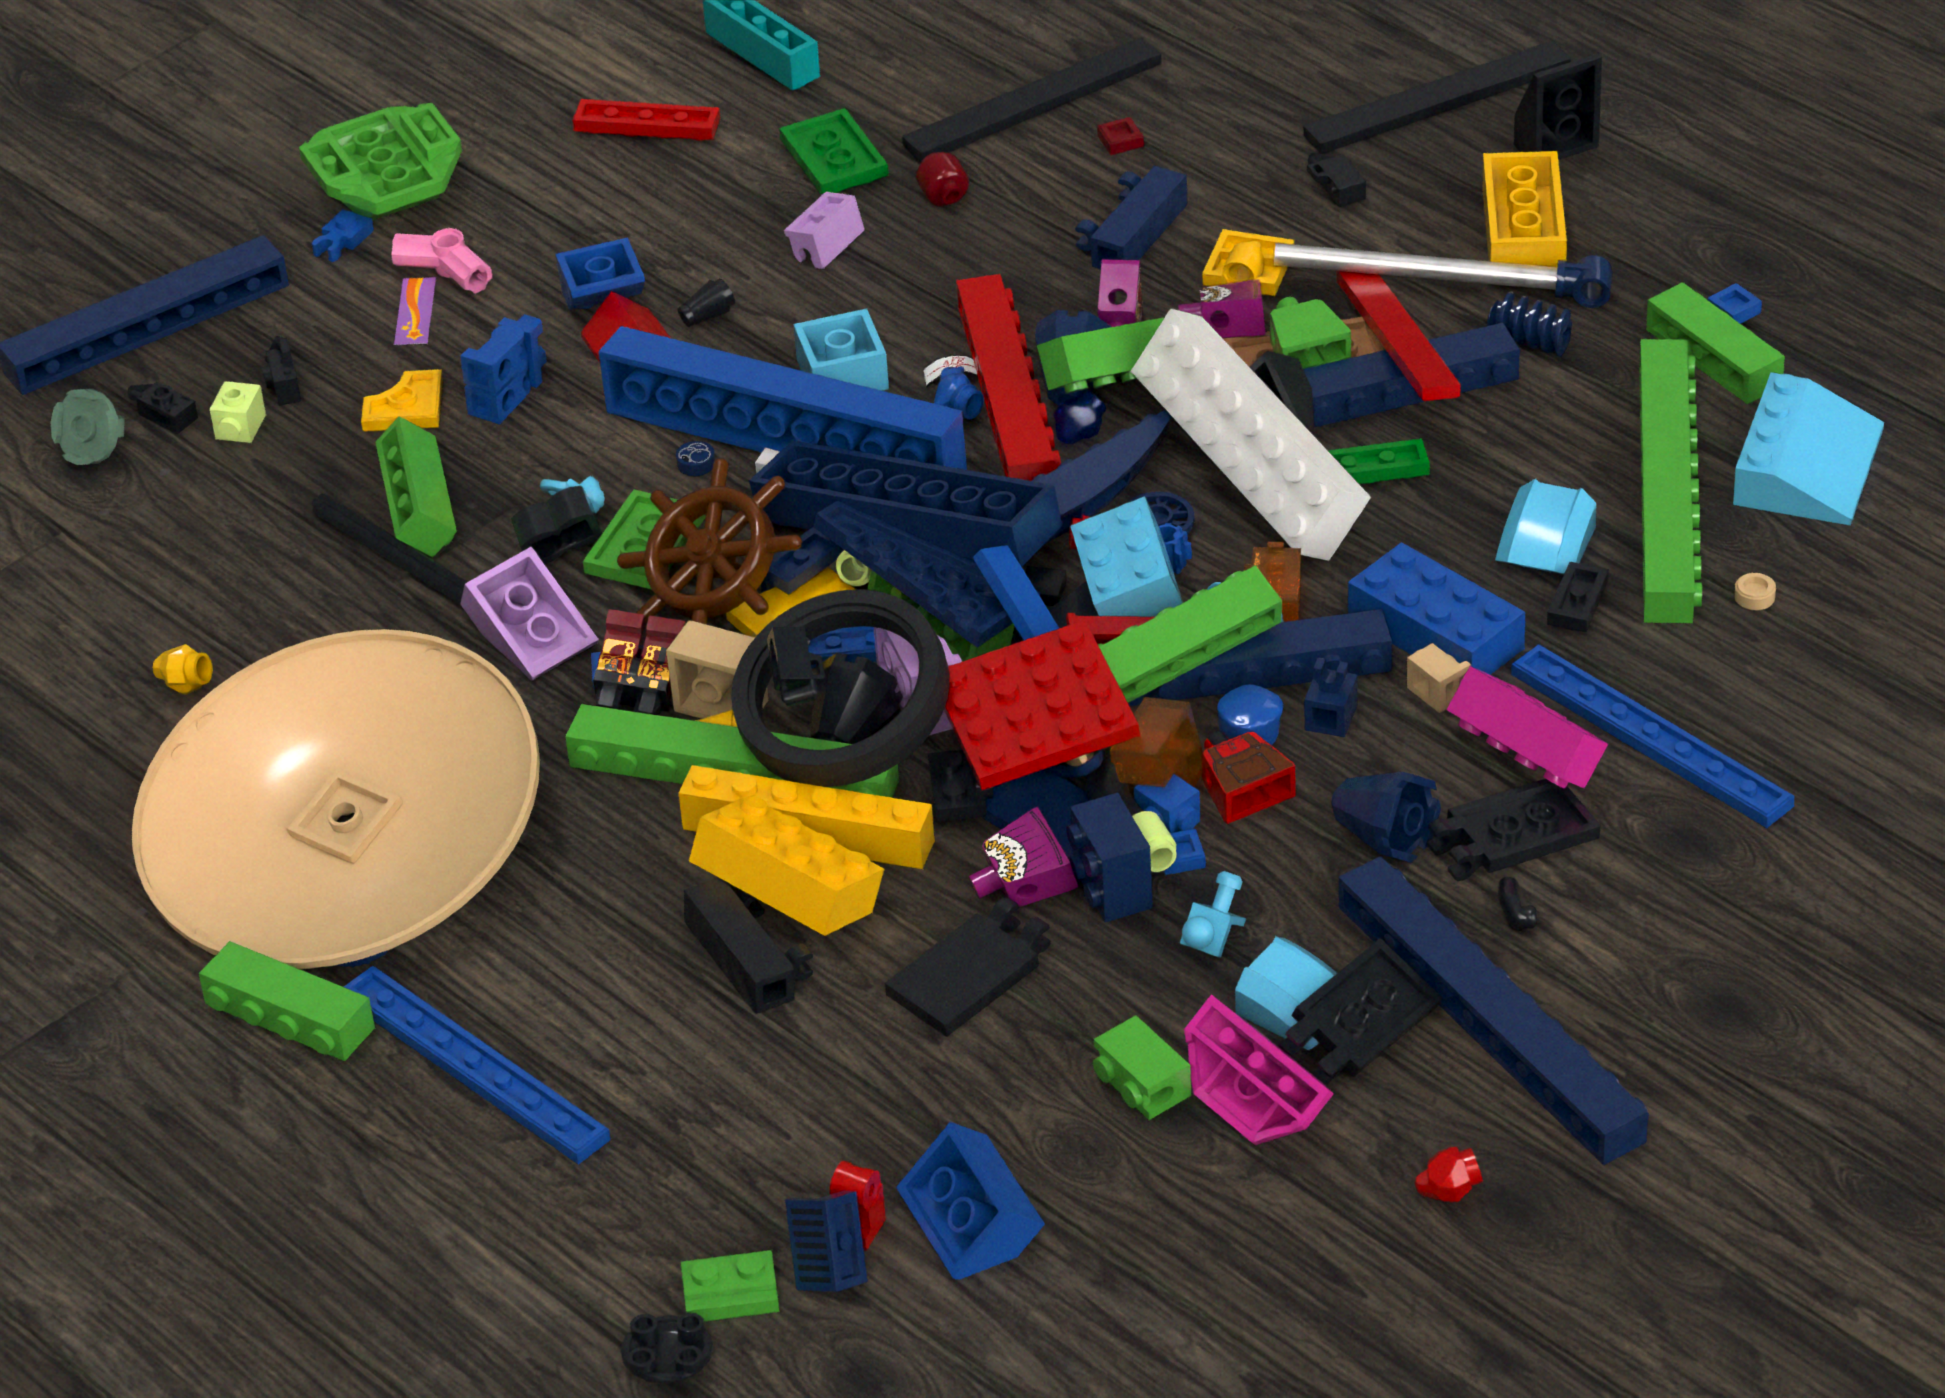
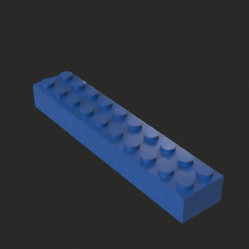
M623 326L598 351L606 410L610 414L758 452H763L765 447L781 451L794 440L967 470L961 410Z

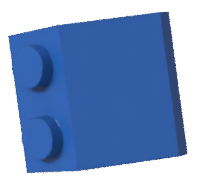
M628 237L555 254L561 290L569 310L577 308L587 309L594 304L603 303L611 291L625 298L642 294L645 278Z

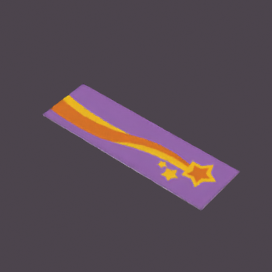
M436 277L403 279L394 345L428 344Z

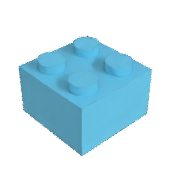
M867 309L793 324L796 357L801 371L881 391L889 389L886 352Z

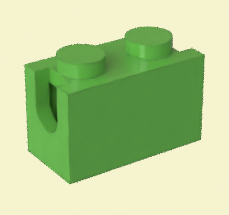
M1135 1015L1094 1039V1047L1100 1052V1056L1093 1060V1067L1097 1076L1104 1083L1109 1082L1121 1093L1122 1098L1129 1107H1136L1148 1120L1191 1096L1190 1064L1138 1016Z

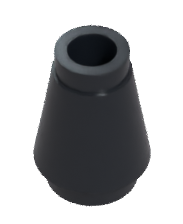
M721 278L716 281L709 280L682 306L677 308V311L687 327H691L694 324L729 312L730 307L735 304V298L728 285Z

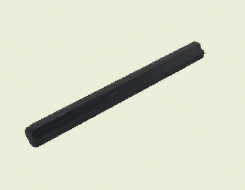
M322 493L318 498L313 499L314 514L459 604L461 603L464 586L468 581L410 545L396 539L394 535L326 493Z

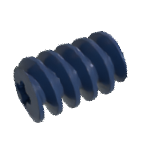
M1511 291L1507 293L1504 300H1497L1494 303L1488 316L1487 326L1503 323L1516 344L1524 345L1527 342V345L1532 349H1538L1541 346L1545 353L1555 351L1558 357L1563 356L1569 344L1572 331L1570 309H1564L1560 317H1556V305L1551 304L1546 313H1543V302L1536 300L1530 309L1528 308L1529 298L1527 296H1522L1516 305L1514 304L1515 294Z

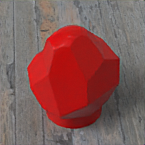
M1450 1147L1440 1150L1428 1160L1427 1169L1416 1176L1414 1185L1417 1192L1422 1196L1444 1202H1459L1472 1189L1471 1186L1482 1183L1483 1179L1471 1148L1459 1151L1457 1147Z

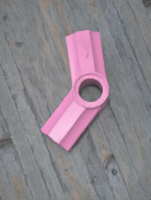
M442 229L435 232L432 236L395 234L391 255L392 262L396 266L435 268L438 275L447 278L452 277L462 288L471 290L474 294L486 289L488 281L492 279L491 268L465 245L464 236L457 229Z

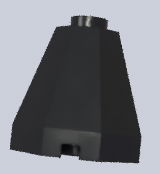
M836 653L823 661L825 679L823 682L817 683L818 694L816 695V700H813L811 738L854 744L868 738L897 711L903 696L901 691L895 693L898 685L896 678L870 659L857 656L853 663L845 661L848 654Z

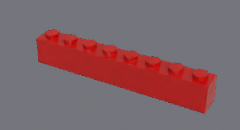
M1001 274L956 280L958 311L969 351L975 364L980 390L984 396V404L1004 476L1032 481L1040 474L1047 475L1059 467L1061 459L1058 450L1052 451V449H1055L1052 427H1045L1048 425L1045 403H1038L1041 402L1038 379H1033L1034 369L1031 356H1025L1027 355L1026 338L1024 333H1020V319L1018 311L1014 310L1011 288L1004 287Z

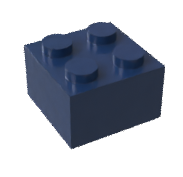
M1119 793L1071 806V825L1066 827L1068 841L1073 849V856H1069L1068 859L1076 881L1081 880L1084 885L1085 897L1090 908L1096 907L1105 923L1152 909L1150 845Z

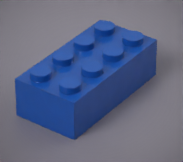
M1402 542L1348 581V613L1382 609L1392 644L1411 655L1417 650L1433 643L1446 654L1453 656L1459 664L1467 661L1471 664V667L1491 675L1525 649V611Z

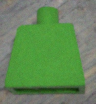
M1286 297L1270 313V339L1273 351L1298 358L1303 369L1351 358V331L1322 300L1315 299L1298 303L1294 297Z

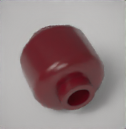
M936 152L926 156L916 172V180L928 201L936 206H945L958 202L966 194L969 187L968 175L957 157L951 153Z

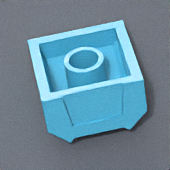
M1536 479L1528 482L1519 488L1503 530L1495 561L1564 575L1569 562L1580 563L1596 528L1597 503L1582 488L1575 490L1540 483Z
M1275 936L1274 941L1249 967L1244 968L1235 989L1236 1014L1286 1038L1285 1033L1294 1024L1298 1023L1291 1016L1295 1008L1335 976L1337 972L1299 945L1286 938ZM1313 1037L1303 1048L1307 1050L1312 1049L1319 1042Z

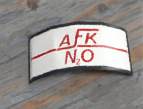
M952 354L937 358L923 369L926 388L929 384L940 378L941 371L946 367L962 366L965 369L964 373H970L978 377L973 358L967 355Z

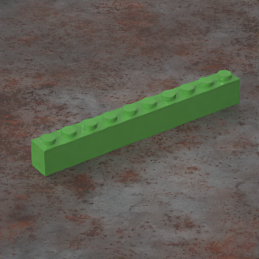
M1640 340L1644 622L1693 623L1694 607L1702 606V582H1694V580H1701V556L1693 555L1700 554V530H1693V528H1699L1700 505L1692 504V502H1698L1699 479H1691V477H1698V453H1690L1697 452V428H1690L1696 427L1697 406L1696 404H1689L1695 403L1696 379H1688L1695 378V355H1688L1687 340Z

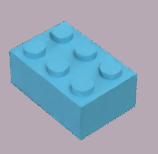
M1145 496L1070 526L1092 601L1099 616L1155 617L1163 609L1168 607L1174 608L1183 603L1160 528Z

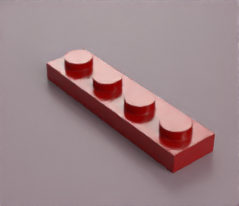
M581 99L573 117L574 131L591 134L609 133L622 134L624 136H655L663 139L686 138L702 141L714 139L721 118L720 109L717 107Z

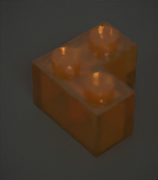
M1145 697L1135 713H1133L1139 724L1141 736L1112 745L1110 757L1112 763L1115 764L1119 782L1165 788L1172 775L1175 774L1194 787L1202 775L1203 750L1190 702Z

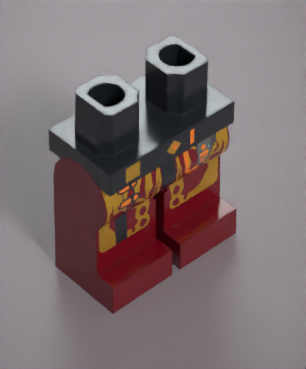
M608 609L606 633L593 679L596 706L620 710L621 704L635 706L634 712L660 715L661 711L668 712L672 691L666 650L685 626V621L649 615L646 626L644 614Z

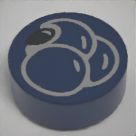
M692 441L683 444L676 451L678 470L688 476L707 474L712 470L713 462L715 461L713 447L702 441Z

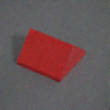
M613 291L610 292L581 331L583 341L599 363L598 351L621 326L671 338L650 309Z

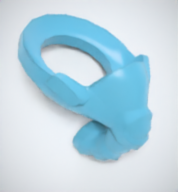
M589 476L581 484L573 479H569L567 482L543 479L540 482V489L550 496L569 487L582 486L593 505L595 514L604 506V493L600 488L599 482L593 476Z

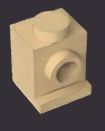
M1432 643L1407 657V688L1437 712L1441 713L1449 706L1471 664L1467 661L1459 664L1453 656L1446 654Z

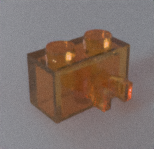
M1268 542L1267 547H1253L1252 563H1245L1244 571L1256 565L1282 599L1283 622L1299 620L1302 580L1301 548H1284V542Z

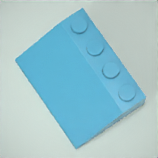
M1770 373L1735 468L1733 505L1851 526L1884 429V422L1810 379L1795 377L1790 374Z

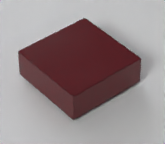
M1131 117L1097 126V136L1110 155L1144 147V136Z

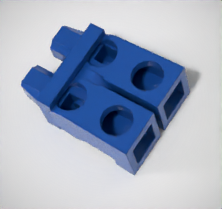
M524 314L515 321L504 317L498 323V327L492 331L491 338L479 350L468 348L460 355L463 381L467 384L464 389L469 415L501 424L529 394L531 387L537 388L542 383L541 367L547 361L546 352L541 346H538L537 337L543 332L542 321L539 318Z

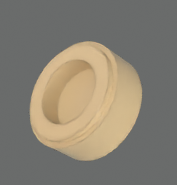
M1749 573L1738 578L1735 583L1734 597L1736 602L1743 608L1762 610L1770 607L1775 601L1776 584L1767 575Z

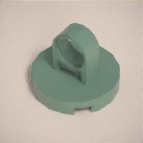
M70 390L66 393L68 395L63 402H57L53 409L50 422L52 439L54 444L60 443L62 450L65 452V454H62L65 460L75 465L99 464L110 456L116 447L118 437H124L125 417L117 415L112 402L97 390Z

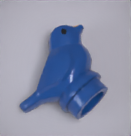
M964 367L944 368L941 371L940 382L933 404L961 410L963 419L975 418L983 408V393L971 384L964 374Z

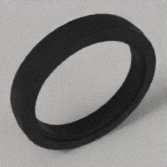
M872 590L831 592L816 596L788 609L771 621L754 638L744 652L733 678L731 690L732 710L743 741L757 760L775 775L787 781L823 787L848 785L864 781L891 769L911 755L926 740L938 723L947 702L949 669L943 646L936 632L922 613L908 602L896 596ZM856 626L876 627L901 636L917 651L919 659L918 679L907 704L889 724L862 741L835 749H804L781 741L764 725L762 714L763 699L772 677L767 637L772 627H805L806 638H809V640L841 628Z

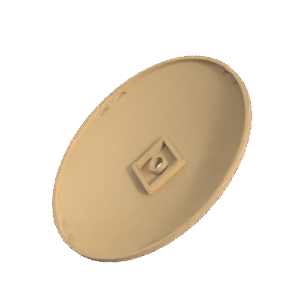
M359 630L319 637L284 648L256 661L214 688L178 722L160 746L142 781L134 808L132 847L138 875L148 897L166 922L189 942L214 955H217L231 941L295 968L311 969L344 964L390 950L428 931L464 906L497 873L515 848L534 806L539 783L540 757L538 740L532 719L519 693L493 664L457 643L436 636L401 630ZM355 813L350 820L337 822L340 816Z

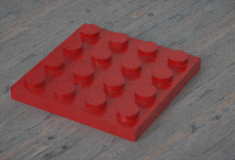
M1085 620L948 666L949 693L944 712L981 790L1141 736L1139 724Z

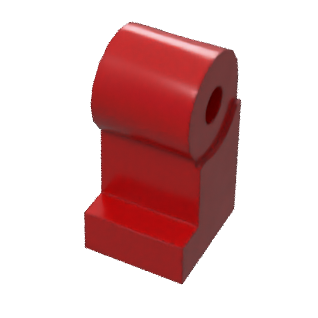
M843 1160L834 1171L829 1194L841 1191H856L863 1249L867 1251L886 1220L883 1184L881 1183L880 1173L877 1170L861 1168Z

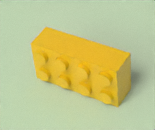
M1557 151L1483 153V200L1489 261L1558 267V260H1566L1567 238Z
M746 796L701 816L689 862L824 936L873 912L884 868L871 862L867 855L836 843L832 836L815 832L804 826L798 818L782 814L769 807L765 800L754 796Z

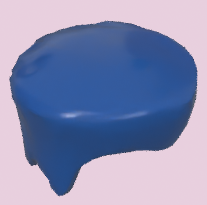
M1257 685L1237 687L1225 694L1218 702L1219 730L1224 732L1229 739L1247 732H1255L1270 745H1273L1279 734L1283 702L1276 693Z

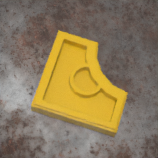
M442 370L405 371L401 380L393 388L377 395L364 397L361 418L363 431L387 430L398 416L420 428L439 427L443 386Z

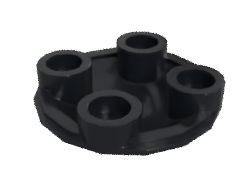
M696 1313L660 1317L641 1314L631 1321V1331L625 1336L620 1349L623 1364L633 1375L649 1382L670 1383L684 1380L699 1373L710 1361L713 1343L710 1333L705 1329L703 1318Z

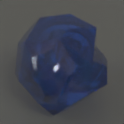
M1082 391L1078 397H1073L1061 403L1053 414L1057 439L1064 444H1075L1081 439H1089L1098 435L1102 424V415L1106 412L1103 402L1091 392Z

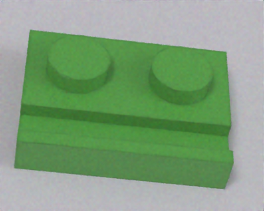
M772 1250L681 1262L686 1313H696L704 1321L779 1312Z

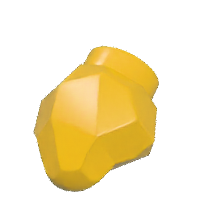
M187 644L165 651L157 657L153 663V673L156 678L163 679L166 686L187 695L200 689L202 685L209 683L212 678L213 666L210 657L206 653H198Z

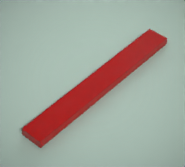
M1337 271V283L1423 401L1460 397L1461 384L1379 274Z

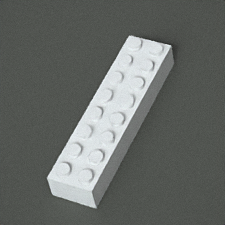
M1170 309L1131 372L1297 554L1329 561L1371 497L1202 316Z

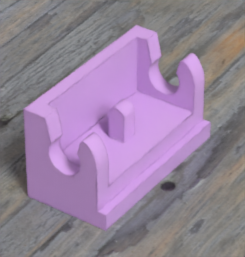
M825 192L793 221L784 232L785 236L789 237L794 256L800 263L806 259L804 248L809 251L814 267L824 269L864 231V226L855 196Z

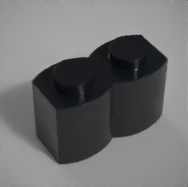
M573 486L561 490L547 502L527 506L511 518L522 551L532 547L544 564L559 558L566 550L581 548L592 543L602 534L593 505L582 486Z

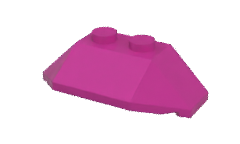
M1212 994L1184 1028L1185 1040L1188 1043V1059L1191 1069L1193 1094L1255 1145L1305 1130L1334 1094L1320 1080Z

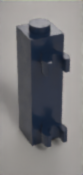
M1155 165L1143 179L1133 172H1125L1118 179V184L1128 187H1125L1119 194V199L1122 202L1100 227L1091 220H1082L1075 227L1076 232L1084 234L1077 241L1076 247L1083 251L1091 250L1092 267L1100 270L1102 260H1140L1188 205L1187 175Z

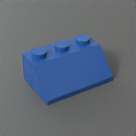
M949 1122L896 1187L950 1275L958 1280L1017 1258L1045 1225L986 1134Z

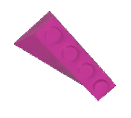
M1469 666L1446 709L1461 718L1457 725L1476 736H1480L1482 732L1489 735L1486 743L1507 754L1511 748L1517 752L1514 760L1532 770L1537 771L1539 766L1544 768L1546 771L1543 777L1552 783L1566 788L1568 782L1585 789L1608 743L1581 726L1566 720L1565 716L1544 706V703L1525 694V691L1519 687Z

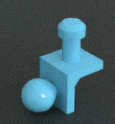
M1226 871L1218 873L1216 882L1219 883L1212 906L1193 902L1188 919L1182 928L1180 944L1217 957L1222 955L1231 925L1244 926L1246 918L1228 912L1235 890L1241 889L1243 881L1240 876Z

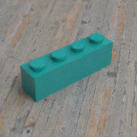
M702 0L706 33L792 91L820 77L817 41L755 0Z

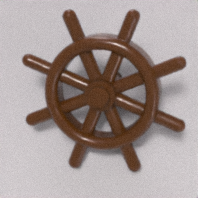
M717 458L713 462L710 487L695 490L683 496L675 503L662 490H654L651 493L650 500L662 515L650 533L645 551L622 553L617 558V564L623 569L644 567L648 584L655 593L636 612L644 614L646 625L649 615L656 616L666 605L676 613L690 617L691 621L706 625L708 618L727 613L743 602H746L758 615L767 613L769 609L768 602L756 590L769 571L774 553L794 551L802 546V539L796 534L775 536L771 520L763 510L784 489L785 481L782 477H772L751 498L742 491L726 487L729 464L726 459ZM722 511H737V513L720 529ZM706 514L704 529L699 530L692 522ZM748 524L750 525L751 539L731 541ZM681 534L687 539L686 546L673 547ZM746 556L742 565L736 561V557ZM686 562L669 578V564ZM697 575L695 595L679 593ZM713 578H720L725 582L720 587L712 590Z

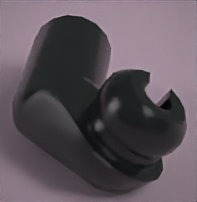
M1502 878L1498 883V899L1510 926L1519 931H1522V928H1535L1537 925L1536 908L1533 905L1521 906L1519 883L1515 878Z

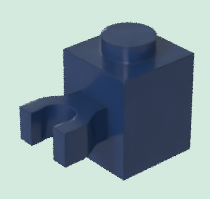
M1317 658L1313 668L1314 677L1304 699L1305 730L1345 737L1358 705L1357 674L1348 673L1347 662L1340 661L1337 671L1326 669V659Z

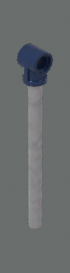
M1276 243L1274 252L1275 266L1555 290L1556 298H1562L1563 296L1574 297L1578 304L1587 308L1603 306L1611 295L1612 266L1608 260L1596 255L1581 258L1577 263L1558 260V267L1280 243Z

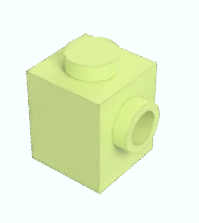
M224 381L210 408L215 439L252 443L266 416L261 385Z

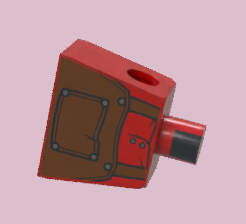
M1217 731L1209 735L1205 740V750L1202 753V779L1226 824L1296 796L1295 764L1255 732H1247L1229 739L1224 732Z

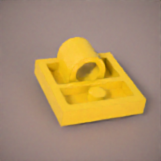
M1223 229L1202 273L1203 285L1217 286L1259 279L1261 295L1275 296L1288 268L1286 266L1274 265L1276 243L1294 245V240Z

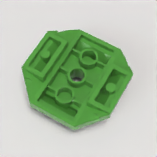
M433 103L419 104L417 108L408 106L389 107L322 129L308 143L302 144L299 147L301 160L329 197L340 200L354 213L375 220L439 198L440 194L444 193L462 148L460 138Z

